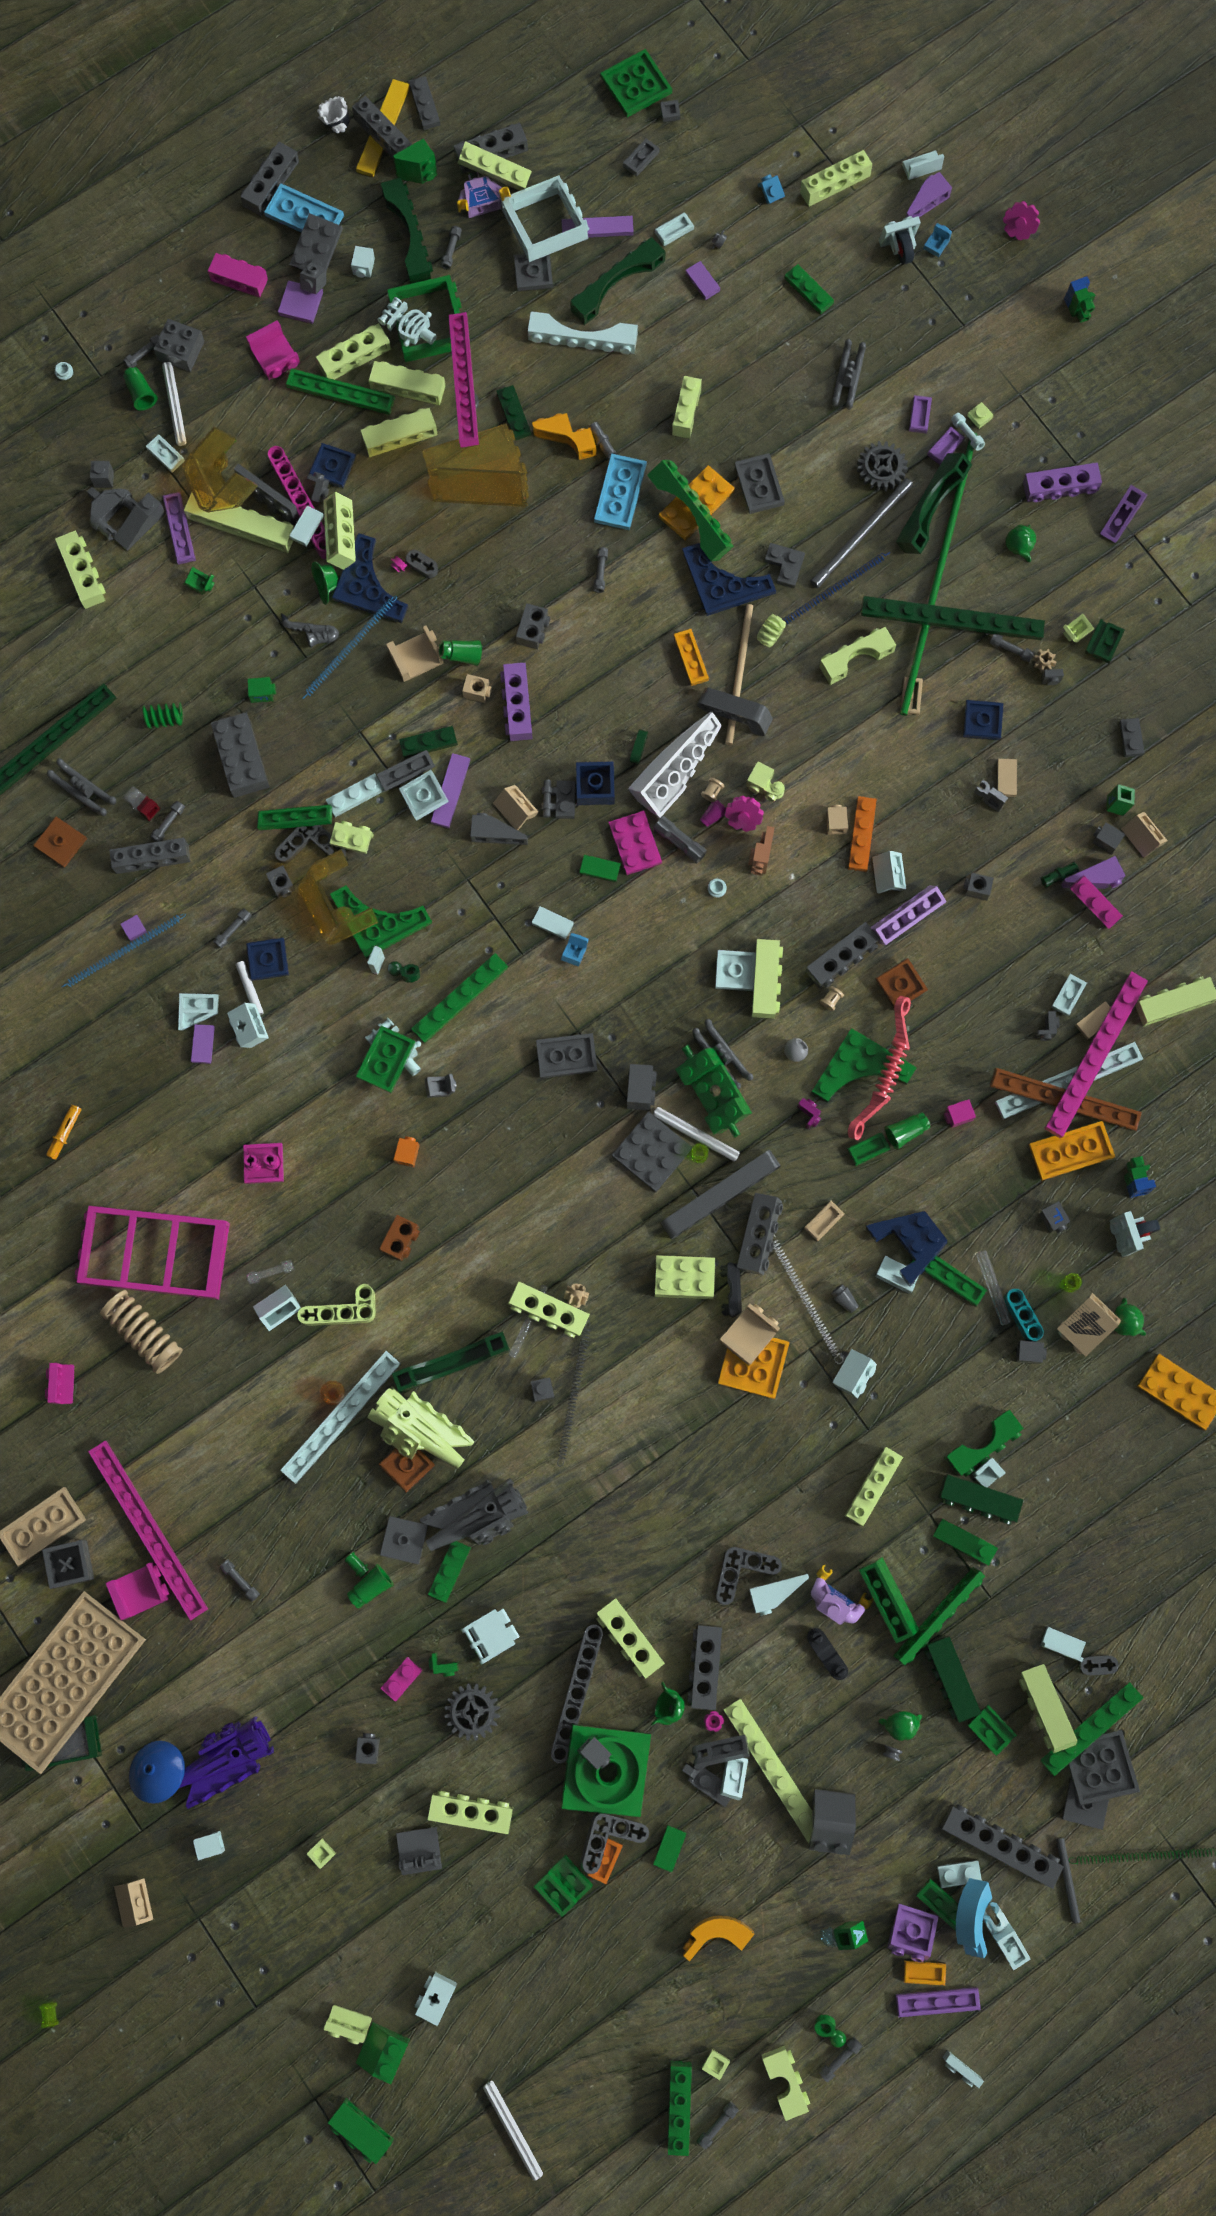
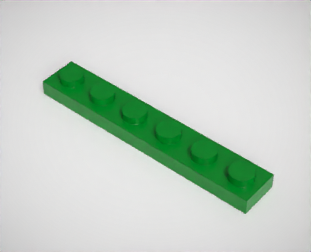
M292 368L286 382V387L388 415H390L395 401L394 395Z
M496 953L492 955L411 1028L412 1031L425 1044L508 969V966Z
M972 1567L918 1627L919 1631L914 1636L909 1637L893 1656L903 1665L912 1662L916 1653L928 1644L930 1637L941 1630L942 1624L955 1614L957 1607L966 1602L969 1594L982 1584L985 1575L980 1570Z
M1129 1682L1074 1730L1077 1738L1075 1746L1053 1753L1051 1750L1040 1760L1041 1764L1053 1777L1056 1776L1142 1701L1144 1697Z

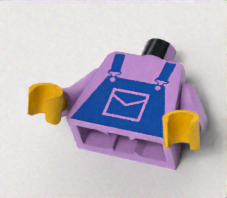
M471 172L468 175L470 181L464 183L465 189L461 190L457 201L458 212L465 209L468 211L469 218L499 210L501 209L500 198L501 201H504L505 197H511L509 188L499 186L494 181H491L488 176L479 177L478 172Z
M823 1565L817 1572L818 1578L811 1591L816 1608L840 1625L844 1622L851 1624L857 1622L865 1612V1609L870 1607L874 1599L867 1600L865 1598L867 1593H864L859 1600V1604L855 1603L825 1582L832 1574V1569L825 1572V1565Z

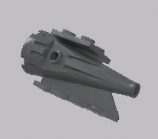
M487 1479L483 1484L469 1489L465 1494L451 1499L447 1504L433 1509L429 1514L420 1519L421 1523L441 1529L430 1539L426 1540L430 1551L466 1537H470L479 1545H487L494 1540L493 1537L499 1534L502 1536L510 1532V1528L514 1526L511 1520L529 1513L518 1489H514L512 1479H507L495 1489Z

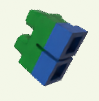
M1088 276L1072 281L1064 297L1071 316H1077L1080 323L1090 320V313L1095 309L1093 300L1096 295L1087 290L1090 284Z
M1143 1156L1131 1158L1130 1162L1126 1163L1128 1172L1124 1175L1129 1197L1133 1198L1149 1194L1156 1188L1155 1181H1148L1146 1174L1150 1165L1145 1166Z

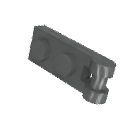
M746 1735L692 1747V1753L695 1756V1769H703L709 1765L750 1757Z

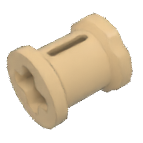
M710 778L709 785L701 793L702 797L710 802H715L718 793L724 788V784L715 778Z
M830 986L829 992L824 999L820 1000V1004L826 1009L834 1011V1006L840 998H843L844 994L839 989Z

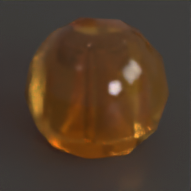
M337 1381L326 1382L320 1389L321 1399L328 1405L339 1404L345 1396L343 1385Z

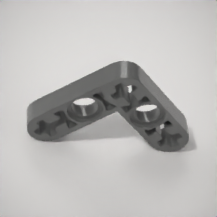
M321 825L313 826V831H307L306 826L297 827L276 849L275 855L280 863L287 864L310 841L334 861L343 860L346 856V851L344 848L333 846L336 850L340 849L341 852L340 855H334V851L330 848L331 845L329 844L332 835ZM325 835L329 840L326 844H320L318 842L319 837ZM295 837L302 838V843L298 846L292 844V840ZM288 844H289L290 847L294 850L293 852H292L291 849L289 850V848H288V846H287ZM282 851H283L284 853L287 852L288 857L286 858V857L283 856V857L281 858V854H280V853H281Z
M737 1547L729 1548L724 1556L716 1593L717 1601L723 1605H728L734 1600L741 1567L775 1575L782 1568L780 1559L775 1556ZM733 1550L737 1551V1555L740 1556L734 1562V1565H738L737 1570L733 1567H725L726 1563L731 1564V1558L728 1557V1554L733 1553ZM751 1555H756L759 1558V1563L755 1567L748 1564V1558ZM762 1557H766L765 1562L769 1563L772 1560H776L775 1564L778 1565V1569L775 1568L773 1571H770L769 1566H764V1570L760 1569ZM727 1570H732L735 1573V1579L732 1582L724 1579V1573ZM722 1582L727 1585H734L733 1589H728V1594L731 1595V1598L726 1599V1602L722 1601L723 1598L720 1597V1593L725 1591V1587H721Z
M596 1813L591 1819L580 1860L582 1870L588 1874H594L599 1870L608 1835L642 1843L649 1836L648 1828L639 1822L606 1813ZM602 1817L606 1821L605 1825L600 1827V1832L603 1833V1836L594 1833V1830L599 1831L597 1820H601ZM618 1822L625 1824V1830L622 1833H617L615 1830ZM641 1827L643 1835H639L637 1838L636 1834L630 1832V1828L639 1830ZM595 1837H598L601 1841L597 1849L591 1847V1840ZM590 1850L593 1853H598V1855H593L592 1857V1855L589 1854L588 1851ZM592 1857V1861L595 1863V1865L590 1866V1868L588 1869L586 1862L590 1861Z

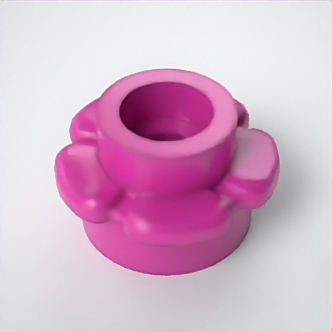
M397 555L394 559L391 558L393 562L391 566L398 572L401 570L404 572L408 565Z
M716 1711L706 1714L704 1717L705 1728L709 1731H719L724 1723L723 1717Z

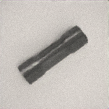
M662 816L656 822L654 830L682 850L696 864L707 853L704 847L689 838L665 816Z

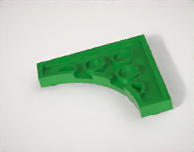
M347 885L330 893L366 959L370 957L373 947L377 946L384 950L432 924V920L424 906L400 913H387L372 909L363 904L354 896Z
M851 1028L811 1093L828 1103L839 1089L855 1079L870 1076L885 1077L880 1071L887 1070L883 1063H890L886 1056H893V1054ZM900 1058L904 1061V1064H897L902 1070L901 1072H894L899 1076L898 1079L894 1080L907 1085L917 1067Z

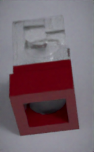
M134 786L123 796V799L149 822L160 810L155 801L142 794Z

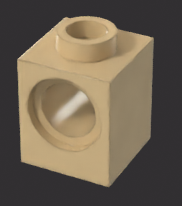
M467 674L462 690L463 698L485 703L486 697H490L492 687L489 685V679ZM475 687H482V690L478 692L473 689Z
M842 805L828 807L826 812L828 835L846 834L848 830L847 807H842Z

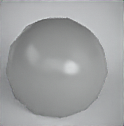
M793 1038L786 1043L784 1053L790 1061L799 1062L808 1055V1046L803 1040Z

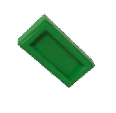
M584 855L580 874L616 882L621 863Z
M882 1132L847 1148L855 1166L890 1150Z
M667 1825L653 1865L673 1872L687 1832Z

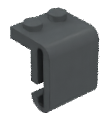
M814 1789L812 1800L814 1808L812 1811V1832L809 1850L850 1855L856 1826L855 1794Z

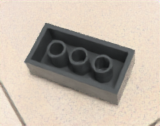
M247 712L211 722L233 797L236 798L270 788Z

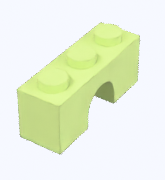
M684 376L673 422V436L690 439L695 409L698 406L701 393L702 379Z
M785 2046L762 2054L770 2080L776 2077H784L789 2082L788 2089L784 2093L777 2095L785 2121L809 2112L807 2107L810 2104L806 2091L802 2092L799 2084L803 2083L798 2071L794 2072L791 2065L795 2063L791 2050L786 2051Z

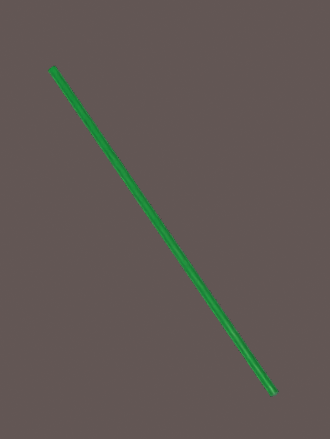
M969 439L965 456L971 462L974 448L970 445L971 440ZM967 475L957 485L928 605H935ZM922 624L900 711L902 716H907L930 625Z

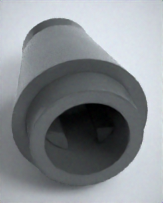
M841 1284L832 1291V1299L849 1313L854 1312L859 1307L847 1286L845 1287Z

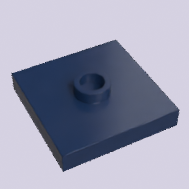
M321 443L309 474H314V472L325 475L324 478L329 480V484L343 489L356 459V454Z
M966 700L963 737L1001 740L1003 703Z
M284 938L246 943L251 981L289 976Z

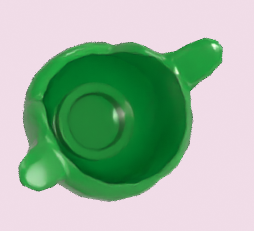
M1019 524L1008 532L1005 543L1009 551L1024 557L1027 562H1031L1030 552L1036 543V534L1030 528L1031 525L1024 526Z
M1123 1298L1122 1303L1114 1311V1314L1121 1320L1114 1331L1122 1336H1136L1138 1334L1145 1336L1146 1332L1142 1330L1144 1325L1142 1312L1136 1306L1127 1304V1299Z
M664 1682L661 1683L663 1692L659 1696L655 1707L656 1720L651 1723V1726L655 1723L671 1725L680 1720L684 1713L685 1704L683 1698L675 1690L667 1688Z
M899 1711L887 1719H879L878 1722L885 1727L890 1736L895 1740H910L916 1735L920 1727L922 1715L915 1716L914 1713Z

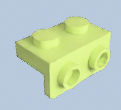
M341 821V823L335 822L329 844L367 854L370 840L374 834L366 826L360 825L357 828L346 821Z
M333 2005L324 2030L328 2031L330 2036L336 2038L343 2036L348 2038V2042L359 2044V2042L363 2043L365 2041L372 2018Z

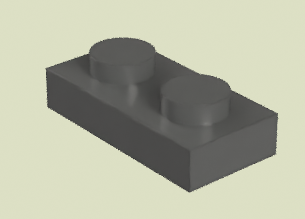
M646 138L623 162V167L637 177L659 154L660 148Z
M1139 718L1120 720L1119 725L1124 757L1143 756L1145 752Z

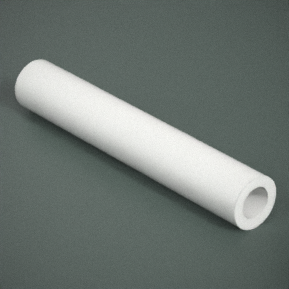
M245 962L236 963L235 965L249 1002L256 1004L260 1015L264 1014Z

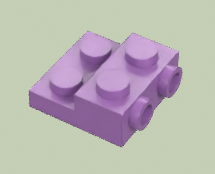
M898 1904L887 1948L892 1949L891 1953L897 1956L908 1954L912 1956L911 1959L920 1963L924 1962V1960L927 1961L931 1957L939 1916Z

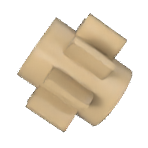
M1040 649L1038 656L1035 655L1033 658L1036 661L1034 668H1038L1040 673L1044 670H1051V666L1055 667L1057 663L1053 660L1056 654L1049 652V649L1047 651Z
M576 1283L571 1287L567 1286L564 1299H567V1304L579 1308L581 1304L586 1305L589 1293L585 1292L586 1288L583 1285Z

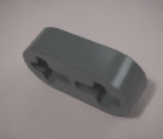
M411 550L407 553L406 561L410 568L426 578H433L437 575L438 566L434 560L417 550ZM417 556L419 562H412L411 558H416ZM425 566H427L428 568H430L431 566H433V571H432V570H429V571L427 572V569H426Z
M1109 1655L1083 1657L1082 1662H1079L1080 1671L1090 1676L1113 1674L1118 1670L1119 1666L1117 1659ZM1107 1659L1114 1664L1110 1667L1109 1671L1107 1667H1101L1100 1664L1107 1663ZM1087 1660L1092 1664H1097V1667L1090 1668V1672L1084 1668Z

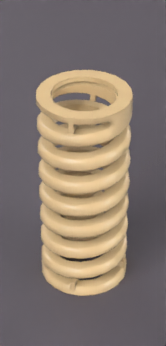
M123 1290L106 1303L100 1311V1315L105 1320H110V1326L117 1328V1333L124 1335L126 1342H131V1348L138 1350L140 1357H146L145 1362L148 1365H152L153 1371L156 1374L161 1373L180 1356L183 1349L178 1347L177 1343L173 1341L160 1354L153 1357L156 1351L169 1341L170 1335H163L151 1348L146 1350L148 1345L163 1332V1328L157 1327L146 1339L139 1342L142 1336L155 1326L156 1321L154 1319L149 1320L137 1333L132 1335L133 1331L149 1317V1313L143 1312L131 1325L125 1327L127 1322L141 1311L142 1306L139 1304L134 1306L122 1319L118 1320L119 1316L135 1302L133 1297L128 1296V1291Z

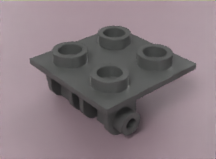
M437 1827L396 1833L400 1858L399 1868L402 1875L442 1869Z

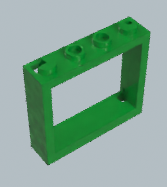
M450 275L387 289L390 303L393 302L394 297L401 300L448 289L454 314L460 313L459 309L462 308L460 298L455 296L457 292L455 281L452 282ZM397 322L396 328L405 362L452 352L451 337L436 340L433 344L423 343L411 347L404 346V340L399 335L398 327L400 322Z

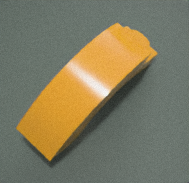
M712 1916L700 1921L690 1930V1934L694 1939L690 1938L683 1946L685 1950L683 1956L688 1961H691L705 1942L717 1937L731 1941L742 1951L755 1934L752 1929L736 1918Z

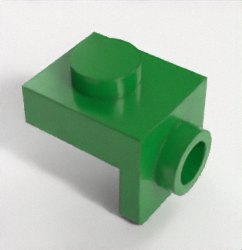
M191 567L183 584L203 595L207 591L210 592L215 583L212 581L214 575L210 574L208 576L198 569Z
M437 1652L432 1653V1657L429 1658V1669L433 1670L434 1674L442 1673L443 1677L454 1676V1672L459 1671L458 1662L438 1664Z

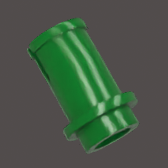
M354 1552L345 1559V1562L355 1571L356 1577L362 1578L368 1573V1565H365Z

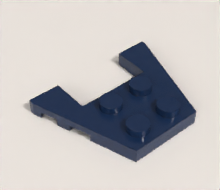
M925 1211L866 1226V1230L875 1242L894 1233L914 1259V1262L899 1272L909 1287L914 1284L917 1277L925 1271L927 1265L935 1259L947 1244V1239Z

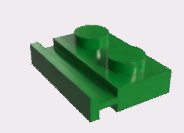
M987 1704L981 1711L982 1714L975 1716L967 1726L997 1756L1017 1735Z

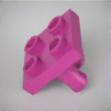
M282 1143L243 1145L245 1184L284 1182Z

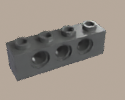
M366 96L352 106L354 120L393 160V155L412 145Z
M520 123L511 124L503 129L493 130L488 134L476 136L474 139L466 141L504 159L528 151L527 139ZM464 141L454 145L457 163L465 143ZM458 164L462 174L472 171L471 169Z
M278 142L271 149L266 161L264 160L261 163L259 171L252 176L250 184L241 193L243 207L259 216L263 215L279 185L285 183L299 163L297 151L281 142Z
M185 838L110 850L111 865L116 874L191 862L189 846Z
M865 922L807 966L805 972L819 989L823 986L827 988L834 982L833 978L837 975H844L849 970L848 967L851 964L857 965L864 959V954L874 952L879 947L877 944L880 938ZM860 942L863 945V948H855L854 943ZM844 953L849 957V959L845 961L841 960L839 958V955ZM831 965L834 971L828 972L824 969V966Z
M755 1193L737 1268L743 1272L764 1276L765 1271L768 1270V1256L774 1247V1241L772 1240L774 1233H777L778 1216L781 1215L783 1210L782 1201L778 1197ZM769 1212V1217L763 1220V1214ZM764 1230L765 1235L758 1239L759 1232ZM760 1249L759 1256L753 1257L754 1251Z
M697 1625V1629H693L692 1641H696V1650L692 1649L691 1662H694V1670H690L689 1682H692L693 1686L692 1691L688 1690L687 1703H691V1708L716 1710L722 1627ZM703 1641L711 1642L712 1648L709 1652L701 1650L700 1646ZM703 1661L710 1664V1670L706 1673H702L699 1670V1664ZM700 1682L708 1684L709 1688L706 1693L698 1692L697 1686Z

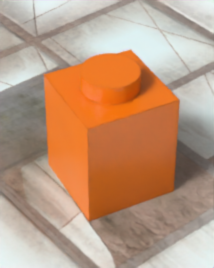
M407 1136L404 1139L399 1138L394 1156L396 1164L409 1167L415 1166L420 1146L418 1142H415V1138Z

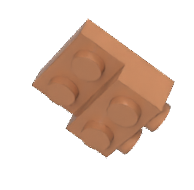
M767 826L766 832H762L760 843H756L755 849L751 848L748 865H752L751 873L754 875L766 874L775 827Z

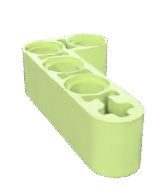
M362 1284L356 1289V1304L305 1306L298 1311L297 1316L299 1321L307 1326L369 1323L374 1320L376 1315L375 1292L371 1286ZM364 1289H369V1297L365 1299L361 1298V1291ZM365 1308H369L371 1311L368 1318L361 1317V1312ZM346 1309L351 1310V1316L348 1319H343L342 1312ZM330 1310L332 1313L331 1318L323 1320V1312ZM307 1312L311 1315H317L318 1321L316 1317H309L307 1321L303 1318V1315H306Z

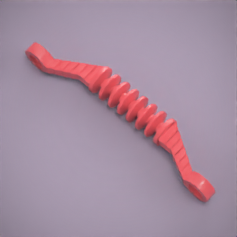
M899 996L895 1002L896 1034L891 1045L896 1048L888 1050L893 1056H886L890 1063H883L887 1070L880 1071L885 1077H878V1080L882 1082V1084L875 1085L879 1092L873 1091L870 1104L850 1123L848 1128L849 1138L859 1140L864 1132V1123L891 1100L887 1093H893L894 1091L889 1086H896L892 1079L899 1078L894 1072H901L902 1069L897 1064L903 1065L904 1061L900 1057H907L902 1051L910 1049L904 1018L911 1004L908 997Z

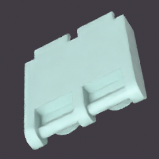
M494 1609L461 1629L462 1633L465 1632L469 1639L471 1649L474 1648L481 1660L479 1661L481 1665L515 1645L514 1640L520 1637L513 1625L506 1628L505 1624L510 1622V1619L504 1609L499 1612ZM469 1629H470V1631L472 1632V1634H473V1636H474V1638L476 1639L477 1642H474L472 1636L470 1635V1633H469V1631H468ZM478 1645L480 1646L486 1658L482 1656L480 1650L477 1647Z

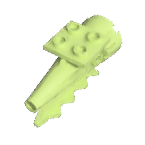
M391 1386L377 1401L376 1411L372 1408L368 1415V1419L384 1427L380 1435L387 1444L393 1445L401 1455L411 1460L417 1450L424 1449L458 1469L465 1459L452 1447L472 1446L474 1443L465 1434L461 1426L452 1424L445 1414L436 1412L429 1402L419 1399L415 1391L406 1400Z

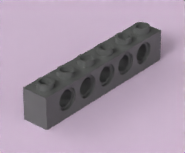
M959 1804L956 1807L950 1805L940 1825L943 1830L1052 1889L1054 1888L1064 1867L1059 1864V1858L1048 1854V1856L1041 1854L1042 1849L1031 1843L1029 1847L1024 1845L1022 1838L1014 1834L1011 1837L1004 1834L1005 1829L996 1824H993L992 1827L987 1825L985 1818L977 1814L974 1817L967 1814L968 1809ZM965 1819L970 1820V1828L962 1830L961 1822ZM983 1829H987L989 1832L986 1840H980L979 1833ZM1005 1839L1007 1847L1004 1850H999L998 1842ZM1024 1849L1025 1857L1022 1860H1017V1851ZM1042 1859L1044 1862L1043 1868L1036 1870L1034 1867L1035 1862Z

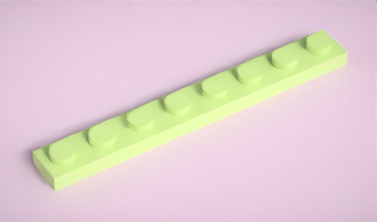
M738 1699L723 1710L739 1735H746L748 1749L809 1843L812 1832V1810L741 1699Z

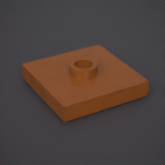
M56 816L34 844V847L65 868L87 838Z
M908 958L875 978L893 1007L899 996L908 997L912 1001L928 991V988Z
M395 1448L379 1463V1466L407 1493L435 1464L421 1450H417L411 1460L401 1455L398 1449Z

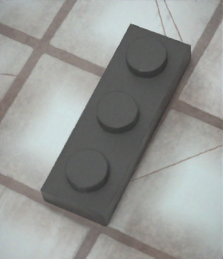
M426 76L409 80L423 130L441 126Z
M425 750L378 773L377 777L386 792L434 768L435 765L428 751Z

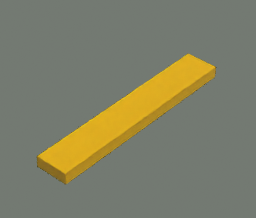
M395 79L392 80L380 109L394 126L410 89L409 84ZM369 136L356 171L357 173L374 177L384 149L371 136Z

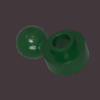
M393 961L388 965L390 975L398 976L401 974L402 980L407 983H413L420 978L419 967L415 964H408L402 967L401 963Z

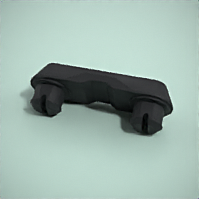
M728 1262L727 1265H721L720 1270H723L720 1272V1275L727 1277V1282L730 1286L728 1304H723L721 1308L724 1309L722 1311L724 1316L730 1315L734 1318L742 1312L740 1269L737 1268V1264Z
M811 1629L807 1634V1640L834 1679H845L848 1675V1668L821 1629Z

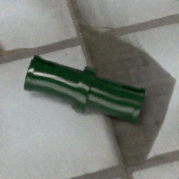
M1075 861L1064 867H1057L1053 872L1040 877L1041 883L1047 888L1058 881L1063 882L1065 878L1078 873L1079 867L1077 863L1075 864Z

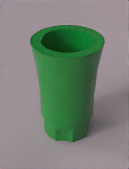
M137 367L126 369L123 377L135 409L143 411L153 407L158 397L148 385L143 374Z
M441 640L438 648L439 657L449 661H458L478 666L482 656V645L480 640Z
M920 1112L897 1123L885 1126L884 1130L890 1144L896 1150H899L906 1143L928 1130L930 1122L927 1116Z
M376 1564L347 1595L352 1604L359 1609L382 1592L393 1587L394 1584L385 1570Z

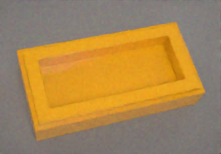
M904 1960V1983L945 1986L946 1963L926 1961L920 1963Z

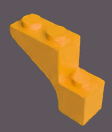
M567 413L556 414L546 419L540 418L532 422L535 437L570 445L577 453L579 460L596 456V445L591 429L581 428L573 432Z

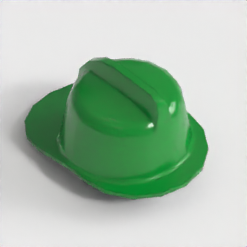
M313 562L311 566L312 575L321 601L324 605H327L329 592L336 589L339 579L332 565H319L317 562Z

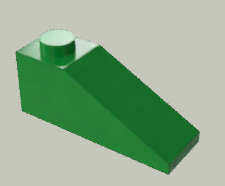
M941 1519L933 1535L938 1540L985 1566L990 1565L998 1550L994 1545L944 1519Z

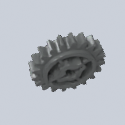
M878 441L877 447L873 443H871L870 449L865 447L864 453H860V459L857 462V472L860 473L859 478H865L864 485L870 482V489L876 485L877 491L880 490V487L887 491L888 486L894 489L895 483L899 485L901 479H905V473H907L908 469L906 467L908 460H904L905 453L900 454L901 448L895 450L894 443L888 447L887 441L884 446ZM869 461L872 462V466H873V470H872V471L869 469V466H868V462H869ZM893 461L896 464L897 468L895 472L892 470L893 467L891 466V463Z
M470 1683L467 1684V1690L460 1686V1694L453 1691L455 1699H447L452 1704L451 1706H445V1709L450 1711V1713L445 1715V1718H451L447 1726L454 1725L452 1733L459 1730V1738L466 1734L467 1741L471 1735L474 1736L475 1741L478 1740V1734L485 1738V1730L492 1733L493 1730L490 1725L497 1726L498 1724L494 1721V1718L500 1717L499 1714L495 1713V1710L500 1709V1706H494L498 1698L491 1699L493 1691L486 1694V1686L479 1690L478 1683H476L474 1689H472ZM474 1695L481 1697L487 1703V1706L477 1704ZM466 1696V1707L456 1710L459 1701ZM471 1703L474 1710H478V1713L475 1714L474 1721L472 1715L467 1713V1711H469L471 1708ZM489 1713L486 1723L479 1727V1717ZM458 1718L467 1719L471 1728L463 1726Z

